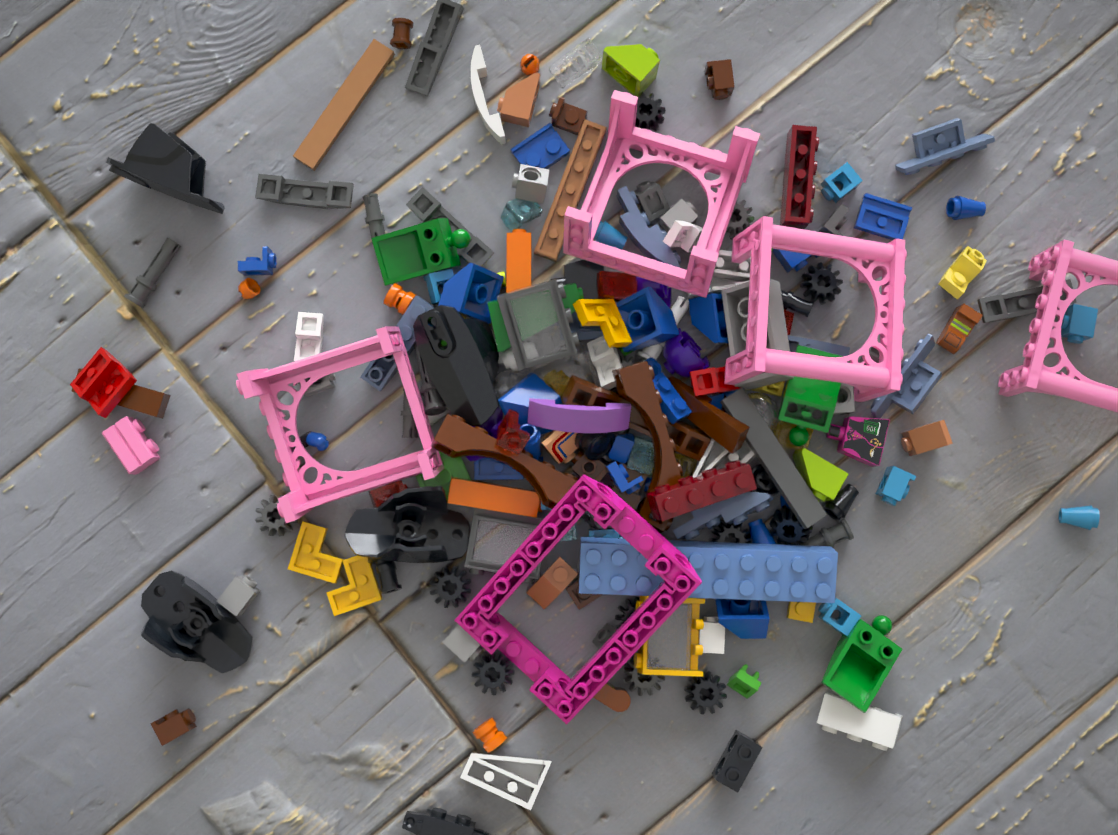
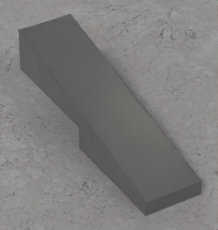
M437 0L423 42H420L405 88L429 96L463 13L464 7L461 4L451 0Z

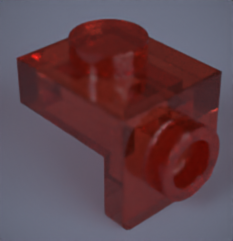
M601 271L597 273L598 297L623 300L637 292L638 283L636 276L625 272Z
M402 480L368 491L373 507L376 508L389 499L391 495L408 489V487L402 483Z

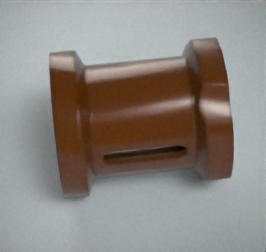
M394 18L392 20V26L394 27L393 38L390 40L392 47L397 49H410L412 47L410 31L414 23L406 18Z

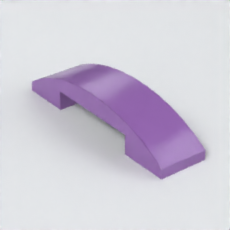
M529 398L527 422L528 424L545 429L572 433L622 431L629 428L631 404L605 403V407L555 404V400Z

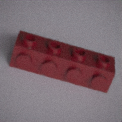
M792 125L787 133L780 226L805 229L809 223H812L814 210L811 208V199H814L815 196L813 175L815 176L817 171V161L814 160L815 152H817L819 146V137H816L817 127Z
M740 460L726 463L722 469H708L701 472V476L695 478L688 476L679 479L677 484L671 486L664 484L655 487L654 492L646 494L653 519L665 521L757 489L750 464L740 463Z

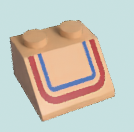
M553 430L541 437V445L558 464L562 461L566 464L576 456L574 451L578 448L575 445V438L578 433Z

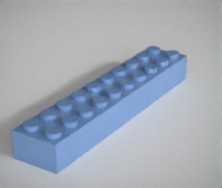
M580 537L579 593L649 596L664 579L659 575L655 576L644 566L647 559L624 538ZM668 540L687 557L702 580V583L688 598L835 603L838 552L831 546Z

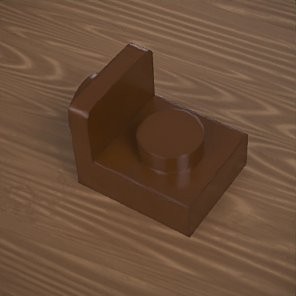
M563 97L559 98L558 103L552 104L549 117H552L553 127L575 135L579 134L587 115L586 110L565 103V98Z

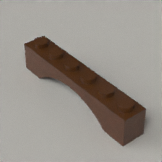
M647 361L612 370L618 394L639 412L652 437L654 469L647 492H654L655 487L669 484V486L677 484L678 480L683 476V470L680 463L676 462L674 455L676 446L673 439L669 438L667 431L669 423L666 415L662 414L660 407L662 399L653 383L655 378L651 365H648Z
M571 375L562 395L565 405L605 407V403L630 404L619 394L574 375ZM631 405L629 428L651 437L645 421ZM668 420L669 427L667 431L669 438H672L675 443L676 451L700 461L711 438L697 427L682 421L671 424Z
M446 415L430 446L451 458L481 456L507 464L529 481L537 492L542 504L550 509H553L578 481L575 476L569 473L563 474L555 470L554 465L534 459L531 453L525 450L518 451L511 447L508 441L491 437L485 429L481 427L474 428L466 424V421L457 415Z

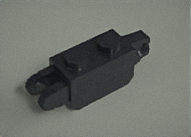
M441 808L427 809L426 813L407 811L402 825L403 829L416 835H490L487 831L484 832V830L475 828L476 822L471 821L470 817L458 814L456 817L447 814L446 810Z

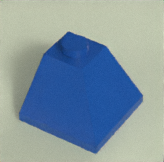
M469 263L445 282L438 306L447 305L455 307L462 316L483 320L491 324L487 302L497 300L504 276L474 263Z
M646 287L616 303L632 340L631 344L623 347L624 352L661 344L679 335L672 310L651 287Z
M711 293L707 294L706 298L700 296L689 299V313L692 324L712 342L729 344L722 294Z
M532 372L498 400L515 440L518 428L528 424L529 398L555 400V404L564 405L561 397ZM537 427L540 430L541 435L553 431L550 429Z
M715 599L719 624L741 639H766L770 619L766 601Z

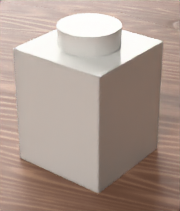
M704 616L703 630L699 629V645L703 646V653L724 654L725 627L718 623L717 616Z

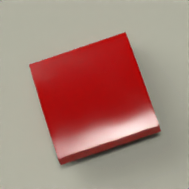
M100 347L70 385L81 399L89 402L99 416L107 418L137 382V379L112 354Z

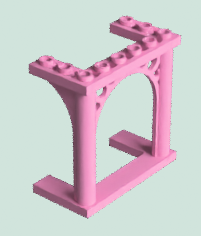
M614 90L611 97L607 143L581 210L568 206L564 215L563 253L706 298L719 256V250L742 183H746L760 133L736 126L728 154H724L719 150H711L692 142L688 143L675 139L669 135L665 136L652 132L649 129L635 127L638 97L627 92ZM629 149L641 151L643 157L640 159L634 158L630 154ZM622 156L625 157L629 164H622L624 162V158H622ZM645 164H670L690 173L703 187L708 200V215L697 246H693L687 270L593 241L612 190L618 180L628 171ZM710 172L720 175V177L709 181L704 178V175ZM717 187V193L713 192L710 188Z
M766 216L761 217L733 238L731 262L741 264L751 257L746 350L726 359L724 384L735 385L765 372L854 386V401L865 402L900 391L903 381L901 361L904 355L902 335L904 333L903 310L905 308L903 296L906 283L904 266L907 257L905 240L894 239L889 243H882L774 225L773 218ZM771 248L837 259L850 265L858 272V282L868 284L875 304L874 326L868 340L860 349L851 355L833 358L766 348ZM882 276V280L875 281V279ZM880 286H882V293H881V294H880V292H879V287H880ZM878 335H880V343L877 341ZM870 347H874L879 351V363L871 359L869 355ZM859 356H862L864 362L858 363Z
M1064 239L1037 254L1029 263L1028 270L1031 271L1029 279L1034 281L1042 280L1041 283L1044 286L1042 294L1038 296L1035 303V308L1037 309L1036 317L1029 326L1030 340L1023 349L1024 363L1001 374L998 381V387H1000L999 395L1010 397L1024 392L1044 393L1065 397L1118 413V388L1095 382L1082 375L1069 361L1061 340V326L1064 314L1070 303L1080 293L1100 285L1118 286V261L1074 249V242ZM1066 273H1071L1077 278V289H1071L1066 284ZM1086 276L1092 277L1089 283L1085 280ZM1062 291L1067 294L1065 300L1060 299ZM1055 316L1058 317L1057 322H1054ZM1049 338L1054 340L1053 348H1047L1050 343ZM1049 353H1055L1059 356V362L1054 367H1046L1043 363L1045 356ZM1063 367L1067 369V375L1063 372H1060V375L1056 374Z
M385 326L376 329L377 336L270 370L265 368L237 374L238 380H236V385L239 393L244 395L245 399L260 397L259 408L262 415L267 418L269 424L267 425V432L270 439H274L277 448L275 449V456L277 461L282 463L284 469L282 474L283 481L287 487H290L291 492L278 498L279 503L277 504L279 515L285 519L286 523L299 519L316 506L419 474H423L424 480L434 478L444 469L439 451L430 447L435 437L428 416L424 412L425 406L398 326ZM393 354L423 450L354 471L334 470L317 462L304 448L297 431V411L305 392L313 383L324 376ZM300 382L301 389L296 391L289 384L293 383V386H296ZM280 391H287L293 396L294 401L291 405H285L279 401L277 395ZM282 410L289 411L290 418L288 420L284 419L286 415L282 412ZM291 435H294L296 438L294 442L291 441ZM299 456L304 457L306 462L301 468V461L298 460ZM309 467H315L318 471L317 479L313 483H307L304 479L305 472ZM324 474H329L332 480L326 479V483L321 484L324 479Z

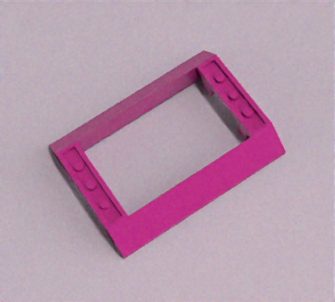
M583 474L454 621L491 655L498 648L534 682L529 690L567 725L702 583V580L687 557L611 488ZM589 511L602 528L606 529L610 525L647 559L644 566L655 576L659 575L664 581L570 679L509 623L498 610L583 514Z

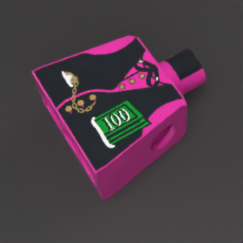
M847 417L844 418L842 426L830 424L826 437L839 441L837 446L838 453L871 467L880 466L890 420Z

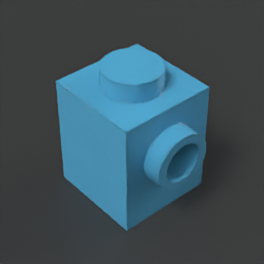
M1077 304L1068 306L1062 320L1061 337L1068 338V342L1078 344L1093 338L1098 309Z

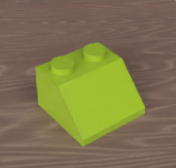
M642 44L607 46L603 50L602 69L634 96L639 98L640 93L644 92L656 79L660 59L653 49L645 48Z
M806 448L794 451L792 456L795 467L818 502L834 500L848 473Z

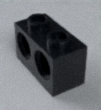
M735 730L712 772L713 777L718 782L738 793L763 747L757 741Z

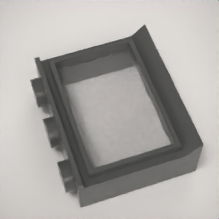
M556 279L497 296L518 371L576 355V348L580 347L577 332L571 333L569 323L574 322L570 307L565 309L562 299L567 298L563 283L557 284Z
M474 508L464 567L470 568L469 573L484 575V571L494 572L495 575L543 519ZM541 563L524 582L533 583L534 579L539 580Z

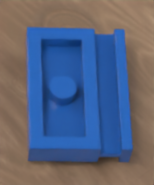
M549 123L513 147L511 153L520 165L524 164L548 169L570 154V150L557 131L554 130L552 124Z
M865 193L854 229L890 240H903L912 207Z

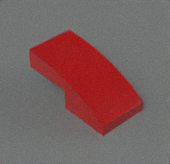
M725 366L689 372L694 397L740 389V387H735V385L724 384Z

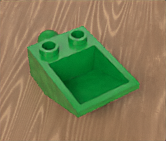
M437 218L371 238L385 286L460 266L461 263L456 248H466L471 241L470 234L464 229H457L452 233L448 218Z
M798 344L796 348V353L833 358L844 357ZM801 377L787 380L777 417L778 420L797 425L789 432V441L794 446H803L808 442L809 433L806 428L828 433L841 383ZM791 403L797 405V410L794 412L788 410V406ZM820 410L822 412L821 417L814 418L812 416L813 411Z
M879 615L873 619L871 627L862 619H859L848 636H841L821 682L863 713H866L902 651L901 647L884 636L892 630L891 620L887 616Z

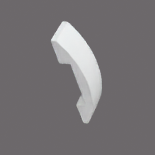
M476 45L471 60V85L475 104L490 134L501 145L506 144L499 113L489 115L479 80V78L487 76V69L481 47Z

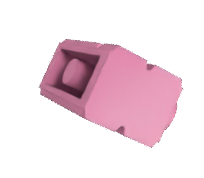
M126 416L116 422L115 425L103 431L102 435L127 472L136 475L160 459L157 453L159 447L151 438L147 439L143 433L146 429L139 419Z

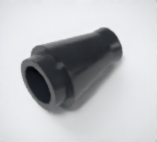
M847 484L838 492L834 500L825 501L824 511L834 520L839 521L841 518H845L856 496L859 494L858 490L851 484Z

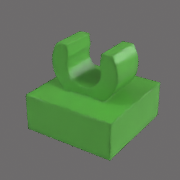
M745 664L729 678L727 686L748 699L758 691L761 682L757 680L759 672L756 671L752 676L746 673L748 665Z

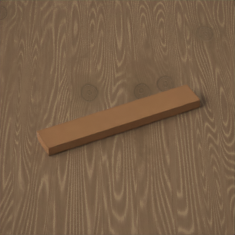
M373 39L294 153L293 157L313 171L316 170L395 55L393 50Z
M584 119L536 244L535 255L557 262L564 243L565 212L568 206L575 209L578 207L607 127Z

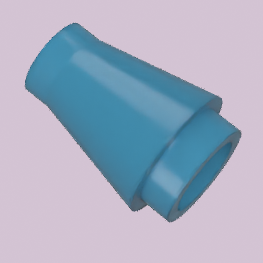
M600 221L594 241L622 250L628 237L624 236L608 222Z
M1092 505L1060 508L1059 523H1066L1088 530L1097 528L1099 525V509L1093 508Z

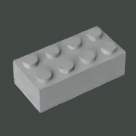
M770 279L766 348L790 352L780 282ZM750 281L721 290L730 356L746 350ZM763 372L735 384V387L752 390L793 379L794 376Z

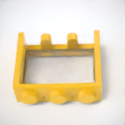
M640 596V601L636 602V609L649 596ZM687 598L638 649V653L634 654V668H637V673L644 675L703 677V671L698 670V655L703 654V646L699 645V629L703 630L704 621L699 619L700 604H705V599Z

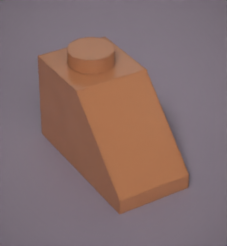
M534 73L508 88L504 98L500 97L497 112H500L501 121L525 127L530 126L541 83L539 73Z
M944 420L901 433L903 436L901 438L902 447L905 452L909 453V456L953 444Z
M559 556L526 593L545 609L573 581L578 572Z

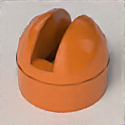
M533 54L523 56L520 62L522 72L526 75L537 73L540 68L539 59ZM532 59L533 61L526 68L524 65Z
M246 278L238 286V292L242 293V298L252 299L260 293V286L254 279Z

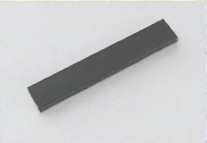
M743 387L723 399L720 403L726 412L750 427L745 441L802 527L807 529L827 515Z

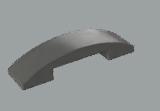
M259 174L255 198L302 207L351 208L354 184L339 181L323 183L285 179L283 176Z
M422 187L406 204L423 223L437 218H448L452 233L457 229L466 230L471 237L470 244L466 248L456 249L458 255L468 264L474 263L482 267L494 254L487 245L477 236L475 237L444 209L441 203L425 188Z
M1071 279L1065 280L1066 284L1073 289ZM1043 286L978 299L980 312L983 315V323L1037 313L1035 303L1038 296L1042 294ZM1062 291V296H1060L1061 300L1066 299L1067 294ZM1076 298L1070 304L1077 303Z

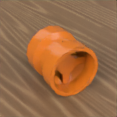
M394 283L386 294L383 304L390 308L395 307L403 315L417 295L411 291H404L402 286Z
M493 717L483 722L472 732L476 739L483 741V748L487 753L493 751L507 739L503 731L497 730V723Z

